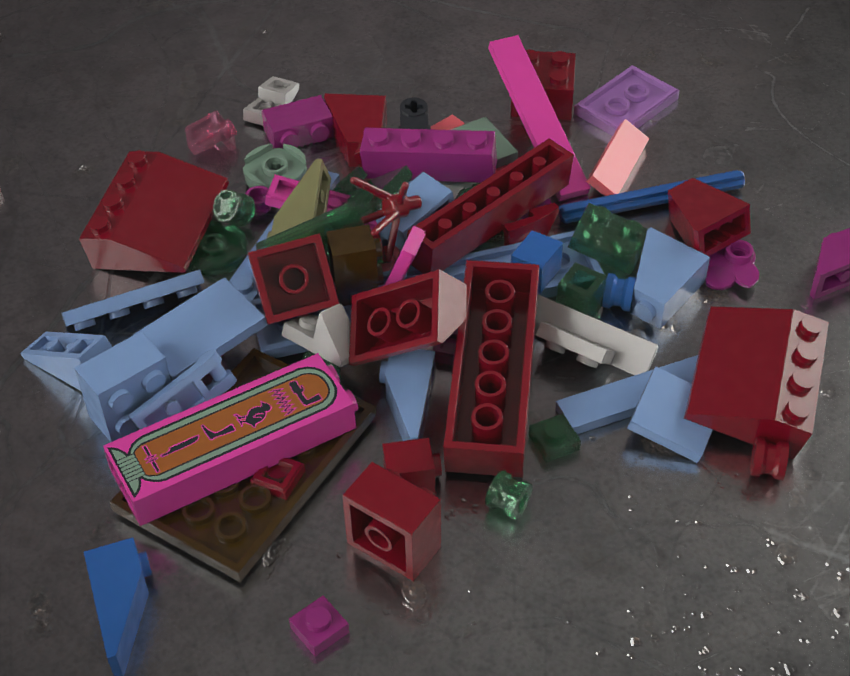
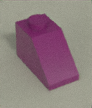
M850 228L837 233H831L823 238L810 291V296L814 300L850 286Z

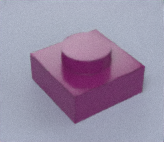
M324 595L289 618L290 628L315 657L350 633L348 622Z

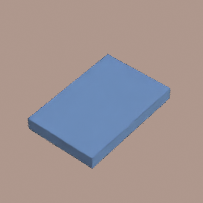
M224 277L135 334L142 331L166 357L170 379L173 381L194 365L205 352L215 349L221 356L268 324L266 317Z

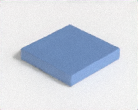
M655 366L627 429L698 463L713 429L684 419L692 384Z

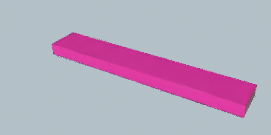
M515 35L489 42L488 49L533 147L535 148L550 138L574 154L569 185L556 193L558 201L588 194L591 187L586 182L587 179L519 36Z

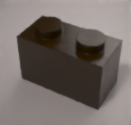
M369 224L326 231L330 272L339 304L342 306L352 305V295L378 288V285H384L382 266L377 264V260L383 259L382 246L379 238L373 239Z

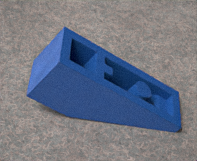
M134 537L84 551L105 652L113 676L125 675L149 594L145 577L153 575L147 552L138 553Z

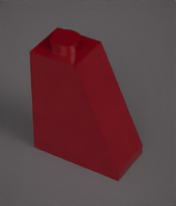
M325 93L324 102L333 116L334 138L348 166L363 167L360 147L365 128H386V96Z
M691 178L668 190L670 220L687 246L710 256L751 234L749 203L695 178Z

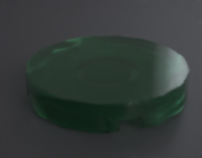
M211 221L188 269L192 272L201 270V274L204 276H218L237 269L248 255L249 248L245 232L231 223L230 226L222 225L220 221Z

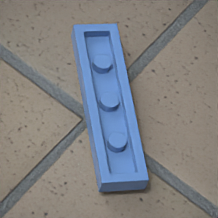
M196 270L62 312L61 314L65 326L74 325L75 331L96 325L94 318L107 313L110 320L130 314L129 306L142 303L144 309L162 304L164 303L162 296L176 292L178 298L197 293L196 285L204 283L201 270Z

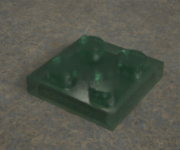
M588 203L569 242L568 248L631 275L644 247L648 229L637 221L627 220L611 213L605 207Z

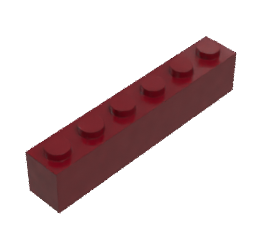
M548 138L415 225L425 231V236L411 265L422 274L438 269L444 271L502 231L503 224L518 220L527 214L529 209L537 207L569 185L574 154ZM412 228L407 231V238H408V236H409V234H410Z

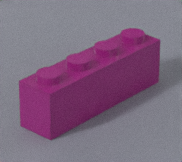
M365 128L360 147L365 179L414 180L422 172H425L437 181L481 183L495 174L497 150L495 131Z

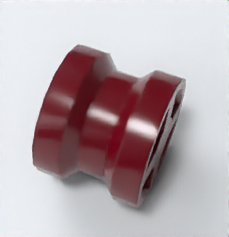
M756 437L751 456L750 475L759 477L762 474H769L775 480L783 481L788 463L789 442L767 443L764 438Z

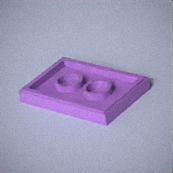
M632 65L575 104L574 114L613 136L618 126L625 119L637 129L678 100L680 90Z

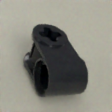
M412 97L401 102L399 129H431L428 119V105L423 99Z

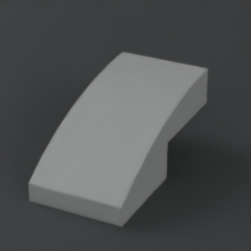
M272 76L258 87V98L243 109V120L263 126L262 110L291 103L299 90V83Z

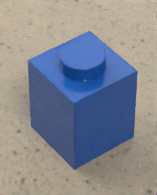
M532 230L511 255V263L539 265V293L545 289L561 268L563 242Z

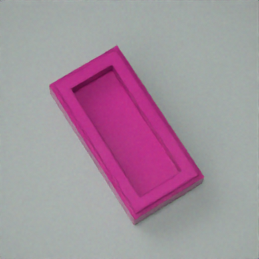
M413 226L384 286L404 279L424 239V230Z

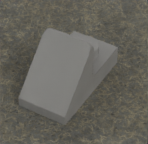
M341 304L321 311L319 316L304 314L284 323L281 336L314 354L318 353L323 359L338 367L349 363L351 323Z

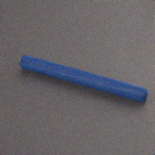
M738 170L695 178L723 192L745 186L744 173ZM687 180L563 204L559 206V218L563 223H571L669 203L668 190Z

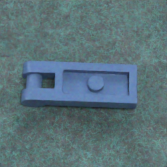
M211 349L202 354L194 365L128 416L139 430L222 395L236 383L237 379L231 370L224 369L221 364L222 358L215 349ZM209 373L213 380L208 386H205L201 379Z

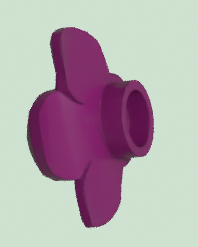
M738 240L709 256L710 261L705 283L710 289L726 290L735 283L745 288H751L758 282L760 272L754 265L756 255L753 246L747 241Z

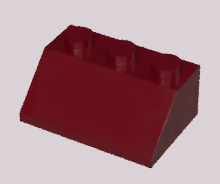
M438 269L352 295L349 365L357 366L442 344L466 320L467 284Z

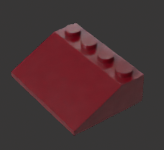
M129 151L79 238L92 268L186 273L229 185L228 178L161 152Z
M711 306L707 314L684 419L753 445L756 437L764 438L767 443L774 444L779 441L789 442L788 458L794 459L813 434L829 322L795 309Z

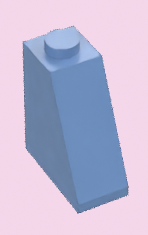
M650 227L646 233L634 286L631 314L661 329L705 283L710 257Z

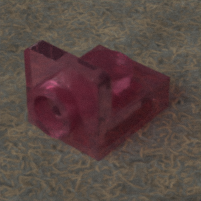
M216 110L185 127L187 145L194 155L212 148L220 141L230 151L237 148L234 137L237 135V131L233 123L228 118L224 120Z

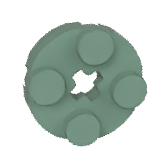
M273 144L259 146L249 152L244 159V178L250 188L265 186L269 189L275 174L300 181L307 172L304 153L300 149L288 144H283V149H273Z

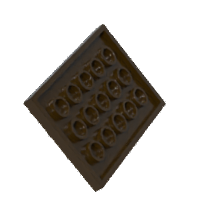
M253 348L231 371L237 381L226 392L289 365ZM355 397L358 404V411H355V429L289 458L303 463L305 473L287 500L271 495L267 488L251 484L252 475L142 526L137 522L121 490L110 501L112 511L241 582L376 417V406ZM267 472L264 475V477L277 481L279 483L283 482L286 478L285 476L283 478L275 479L270 477L267 474Z

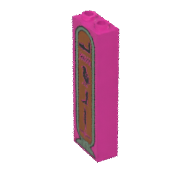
M317 353L103 445L110 471L137 522L142 526L248 478L263 467L268 466L270 468L278 464L279 460L283 458H292L355 429V411H358V404L353 393L349 389L345 391L340 385V379L335 368L331 364L327 366Z

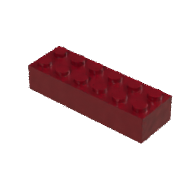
M466 260L464 283L467 284L466 320L458 327L443 447L445 472L523 478L538 302L539 265Z

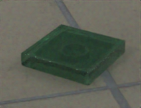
M406 165L367 181V183L390 194H396L400 190L402 183L408 182L413 174ZM359 188L327 220L333 228H339L343 224L379 211L382 208V200L370 192Z

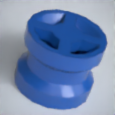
M608 273L602 307L620 306L623 311L630 312L636 277L629 276L626 279H621L616 274Z

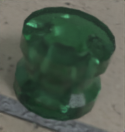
M225 189L214 200L213 213L220 222L232 223L233 225L243 227L248 225L255 215V202L247 194Z
M501 470L493 479L487 491L485 505L493 510L500 508L505 511L507 517L517 520L528 505L533 485L525 480L518 482L513 479L511 473Z

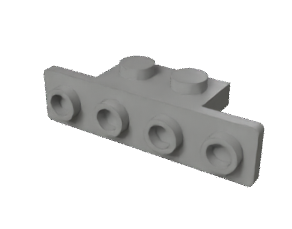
M538 294L535 335L546 340L545 347L562 354L565 353L566 349L578 353L577 361L597 368L598 364L601 363L615 366L633 375L649 371L658 350L657 344Z

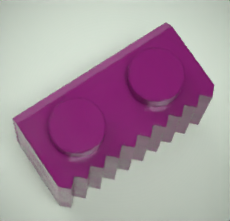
M321 95L262 110L264 131L270 143L273 144V149H283V144L298 148V146H308L310 143H320L328 138L332 140L334 137L333 116Z

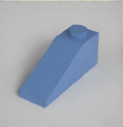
M46 331L20 354L28 362L81 391L74 368L108 350L112 345L105 335Z
M419 349L389 357L388 361L382 360L379 381L380 383H385L386 399L403 441L422 439L424 437L436 375L435 351Z

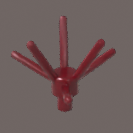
M352 177L350 179L352 184L382 200V210L343 224L341 229L361 226L385 216L371 230V235L376 236L392 222L385 261L390 263L393 257L400 218L407 217L412 210L420 209L422 207L421 198L418 195L406 196L409 187L408 182L402 183L399 193L390 194L358 177Z

